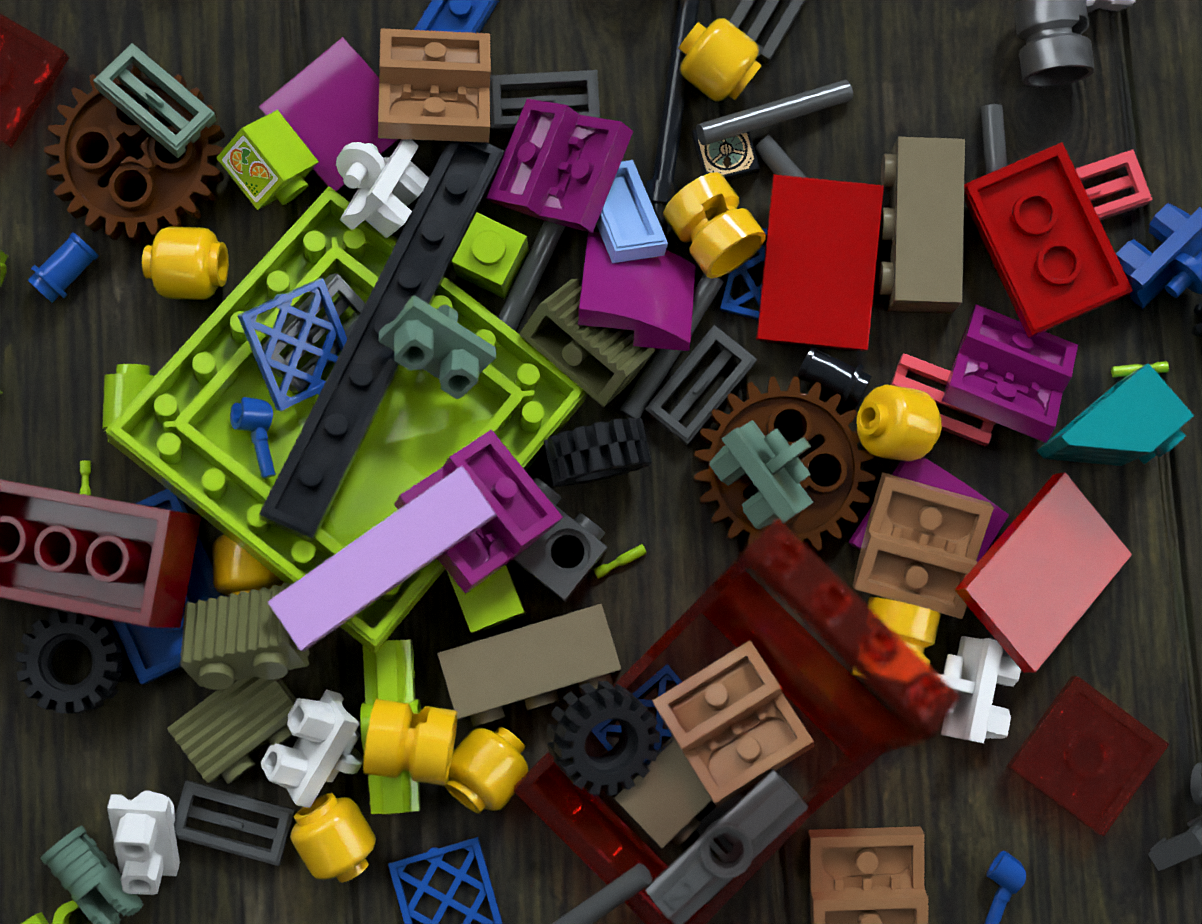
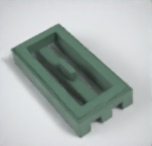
M133 43L93 80L95 89L177 158L186 151L185 146L190 141L194 143L201 137L200 131L205 126L210 128L216 122L215 113ZM132 63L189 111L194 118L188 122L126 68ZM117 78L176 128L179 133L175 135L118 87L113 80Z

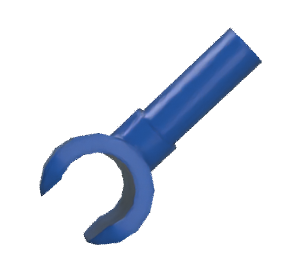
M243 397L241 403H234L231 407L230 421L232 428L251 431V440L254 444L262 479L274 477L276 473L267 434L273 419L272 406L265 400Z
M1006 851L998 853L986 873L988 878L1000 886L994 894L995 896L984 924L1000 923L1007 902L1010 901L1012 894L1017 893L1026 881V872L1022 863Z

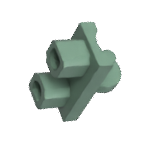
M415 295L407 302L401 313L391 323L385 324L379 331L378 341L394 351V361L410 371L424 369L439 379L441 390L455 399L462 398L478 382L479 374L496 358L495 346L457 323L458 312L446 304L435 309Z
M754 420L739 429L738 427L722 438L725 446L709 462L710 467L721 482L728 486L745 474L752 480L759 492L745 501L742 507L743 512L756 529L772 524L779 519L784 523L813 503L800 485V482L811 475L798 457L811 447L805 437L789 445L778 429L765 436Z

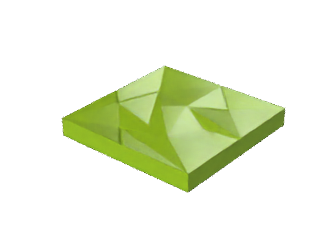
M330 186L105 430L109 443L247 551L283 582L288 584H294L398 511L394 503L400 494L442 468L451 455L491 429L523 469L527 471L544 451V440L559 433L583 404L587 396L585 391L525 341L516 331L452 281L444 277L430 306L438 309L446 304L458 312L457 323L496 347V358L479 374L478 382L462 398L455 399L441 390V384L437 377L424 369L410 371L401 365L313 543L260 520L259 513L319 395L315 394L282 411H277L237 315L274 299L277 294H286L319 278L325 280L330 274H339L366 304L398 241L392 235L385 238L366 220L355 229H349L339 219L350 202ZM306 292L293 298L290 306L298 309L312 293ZM336 293L331 298L334 302L340 295ZM350 306L340 315L341 324L355 312ZM273 307L258 314L256 322L273 329L279 309ZM322 307L315 316L319 318L325 312L324 308ZM287 313L285 321L291 316V314ZM255 330L260 344L263 346L270 336ZM329 330L313 346L321 348L324 345ZM287 344L279 354L283 356L293 345ZM306 352L299 359L296 369L300 370L314 354ZM330 361L324 368L320 379L324 381L328 379L335 363ZM272 371L277 385L280 387L283 378L278 377ZM288 389L286 395L292 397L299 393H293ZM243 397L265 400L272 406L273 419L267 434L276 473L274 477L262 479L254 444L251 440V431L232 428L230 421L231 407L234 403H241ZM436 558L340 627L375 654L445 568Z

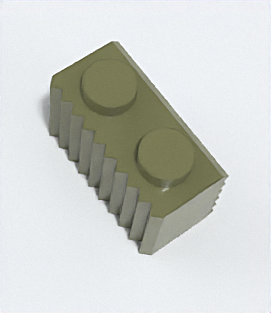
M571 279L539 304L519 335L604 408L633 381L655 352V348L633 346L635 330L578 325L582 286H579L578 279Z
M283 583L282 586L262 587L260 591L251 589L249 593L241 591L238 595L230 593L228 597L220 595L217 599L209 597L207 601L187 602L184 613L180 666L200 687L203 686L213 690L229 688L233 685L234 680L254 676L270 680L284 677L288 670L307 667L309 665L307 657L310 655L309 649L300 651L268 603L269 600L292 584Z
M254 676L234 680L231 687L215 691L167 729L207 783L216 782L223 777L226 783L230 784L256 764L251 755L267 743L270 745L276 743L282 745L294 736L287 726L288 714L297 699L281 678L270 680Z

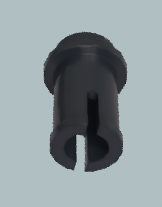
M812 346L797 375L800 380L803 379L812 384L820 383L822 389L834 395L838 393L841 395L840 404L844 406L847 401L857 406L872 378L871 375L863 372V365L859 364L855 368L818 350L815 346Z

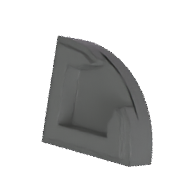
M1202 815L1187 822L1190 828L1187 832L1168 840L1164 837L1150 849L1151 851L1148 855L1158 871L1202 853Z

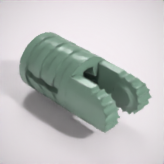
M82 825L62 838L40 858L51 869L50 872L54 877L60 880L62 887L69 891L73 901L93 924H120L119 913L123 916H133L143 906V901L137 894L123 892L121 873L113 863L108 861L105 853L99 850L97 843L87 835V831Z

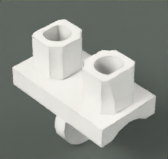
M401 139L390 157H382L378 152V148L371 143L352 142L344 146L337 157L336 167L343 178L344 184L349 188L358 187V190L339 220L351 230L366 220L385 238H388L402 227L412 212L407 206L418 198L429 180V177L410 161L419 146L411 139Z
M961 636L958 654L947 655L944 675L928 672L925 684L941 688L936 708L937 710L945 711L941 735L984 743L985 738L1005 739L1008 736L1011 721L1009 709L994 706L992 701L996 684L1014 687L1016 682L1019 681L1021 669L1008 653L1003 650V647L997 640Z
M326 689L320 701L297 698L288 714L287 722L291 733L298 737L293 748L277 743L270 745L261 761V767L268 780L287 788L295 805L310 808L326 781L333 782L339 771L348 774L357 773L364 761L360 752L354 748L355 743L360 737V733L356 731L359 723L343 707L342 701L344 699L340 693Z
M144 791L132 800H128L122 795L111 794L107 809L119 870L122 873L121 883L123 892L128 894L155 895L158 893L162 876H177L180 860L174 829V805L169 797L152 791Z

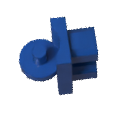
M1167 203L1153 217L1149 224V233L1161 241L1162 245L1152 253L1133 239L1128 241L1116 253L1133 289L1130 293V299L1142 309L1164 288L1175 298L1187 288L1192 292L1202 294V208L1199 207L1192 215H1189L1187 212Z

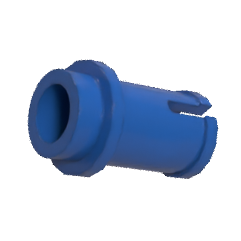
M72 232L62 246L39 268L35 264L31 267L34 274L27 281L51 303L59 296L65 299L67 293L64 290L99 255L78 235Z

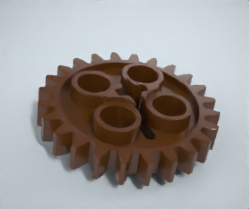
M132 66L131 73L188 122L194 118L189 111L150 78L147 79L145 74L137 67ZM94 74L89 76L93 89L89 94L73 87L71 92L78 104L74 108L65 105H58L57 107L58 111L66 119L65 125L55 124L48 126L49 132L60 140V144L44 147V152L51 159L60 162L48 168L46 172L53 181L63 182L54 190V193L62 202L72 200L67 211L76 219L87 214L85 225L93 232H96L105 224L106 235L115 241L119 238L123 229L126 228L128 237L134 243L140 242L144 228H148L150 233L156 237L157 233L163 229L162 224L169 222L172 227H183L180 215L184 212L196 219H200L202 216L194 204L197 199L200 198L214 202L216 199L207 188V182L224 181V176L220 170L212 166V163L219 162L216 157L223 150L222 147L212 145L225 138V133L220 125H212L210 128L205 126L200 131L201 137L194 143L190 141L187 144V151L182 160L172 164L164 163L163 158L167 149L139 125L132 126L126 124L127 115L95 89L93 80L97 76ZM177 74L173 77L182 86L187 88V83L181 75ZM117 78L113 80L118 87L138 104L149 107V113L162 124L166 121ZM197 87L189 90L203 102L204 96ZM206 105L215 113V116L217 117L218 115L216 114L213 107L211 105ZM172 125L167 127L175 135L179 133ZM101 143L109 145L108 154L103 160L93 164L87 163V155L92 147ZM135 146L145 153L139 160L128 154ZM110 179L107 187H100L102 180ZM136 181H145L147 183L146 192L142 198L133 202L124 201L125 190L130 184Z
M775 376L769 378L766 393L763 394L760 393L753 382H749L746 386L747 400L745 402L732 393L727 395L726 402L731 411L729 415L720 410H712L710 417L719 427L718 430L701 429L699 437L711 445L710 449L695 451L693 455L694 460L708 465L707 470L700 471L693 476V482L709 484L710 490L699 498V503L717 504L719 509L714 513L710 522L716 524L728 519L732 523L726 536L729 541L741 532L748 534L746 551L751 552L760 540L767 541L768 556L773 558L776 556L780 544L786 543L791 557L796 558L800 554L801 541L806 540L810 548L814 552H818L822 549L820 533L824 532L829 538L837 541L842 537L836 521L840 520L854 525L859 519L849 508L850 504L866 505L869 502L870 498L859 491L857 487L858 485L872 483L875 480V475L860 470L861 464L872 460L875 456L867 450H858L857 444L861 442L857 431H851L848 426L856 417L857 412L852 410L839 415L835 411L841 395L838 393L827 402L819 400L821 384L818 382L812 386L808 394L800 393L799 378L795 376L791 380L787 391L780 390ZM790 415L795 417L802 426L803 435L801 438L805 437L807 441H810L815 436H821L824 440L820 447L801 459L807 470L811 461L825 459L834 465L837 478L833 485L822 487L816 485L810 476L800 482V485L813 503L784 523L776 521L756 529L743 512L742 504L748 500L743 496V491L753 484L749 476H742L728 486L721 482L710 467L709 462L725 446L722 438L738 427L739 429L754 420L762 433L767 436L774 430L776 418Z

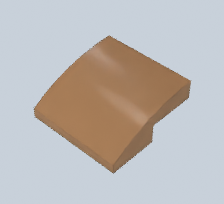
M381 28L378 138L489 143L490 33Z
M882 472L865 530L853 588L963 619L967 605L954 589L977 564L976 560L994 507L990 502Z
M751 641L741 645L652 701L716 807H719L759 782L773 769L775 771L815 747L813 739L788 703L780 685Z
M921 826L808 830L811 924H928V895L924 889V833Z

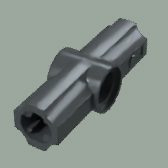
M773 769L720 819L711 823L703 835L657 876L652 884L645 888V891L668 919L675 924H684L733 877L745 872L751 860L808 809V805L788 782ZM719 834H734L741 840L744 849L738 859L732 862H723L714 857L710 850V843Z

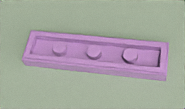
M461 466L276 595L268 603L300 651H305L497 515L465 468Z

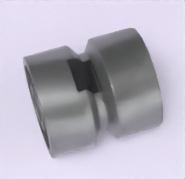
M1020 0L1015 4L1013 9L1017 37L1026 40L1027 43L1019 52L1022 82L1025 85L1032 87L1060 86L1083 80L1093 74L1095 68L1091 40L1081 35L1089 27L1086 0Z

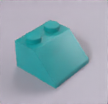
M1147 363L1118 381L1036 451L1043 459L1122 466L1139 459L1145 464L1156 455L1158 457L1163 456L1182 441L1186 435L1180 427L1194 415L1151 365Z

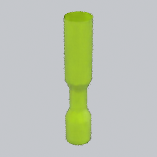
M1167 361L1156 362L1151 365L1157 373L1169 371ZM1144 365L1112 366V377L1128 376Z
M80 461V494L91 495L89 487L91 461Z
M643 544L619 555L616 560L608 564H602L593 570L599 579L607 575L614 568L624 566L647 554V551Z

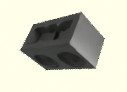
M536 477L533 481L563 518L512 560L566 603L607 552V546L600 541L605 532L580 512L573 520L556 506L562 499L561 496ZM566 538L577 540L585 551L581 563L569 569L559 567L552 559L553 547L558 541Z

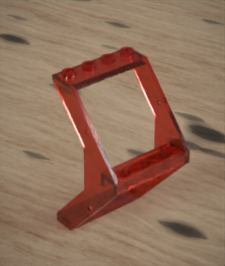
M778 518L613 685L614 688L618 684L626 689L700 613H703L737 648L751 641L777 680L782 692L845 753L802 798L809 808L751 860L745 872L733 877L684 924H706L816 810L883 753L921 743L931 738L960 698L925 661ZM749 566L895 710L889 712L745 569ZM549 751L514 786V792L606 885L639 863L649 870L653 880L668 867L598 795L589 794L584 787L581 790L574 785L553 761L555 758ZM645 888L624 902L645 924H675L654 904Z

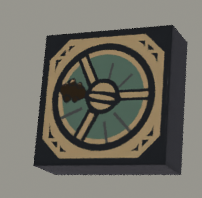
M692 130V139L703 176L708 173L718 172L724 176L726 181L759 172L760 168L750 132L703 146L698 139L696 130Z

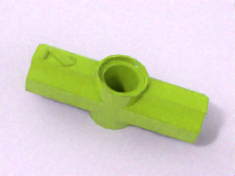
M411 639L387 640L375 654L363 645L365 702L361 704L360 724L364 752L370 716L376 699L409 703L413 713L419 714L421 711L420 700L415 699L414 649ZM403 771L397 778L368 775L371 814H393L421 810L420 782L413 781L409 771Z

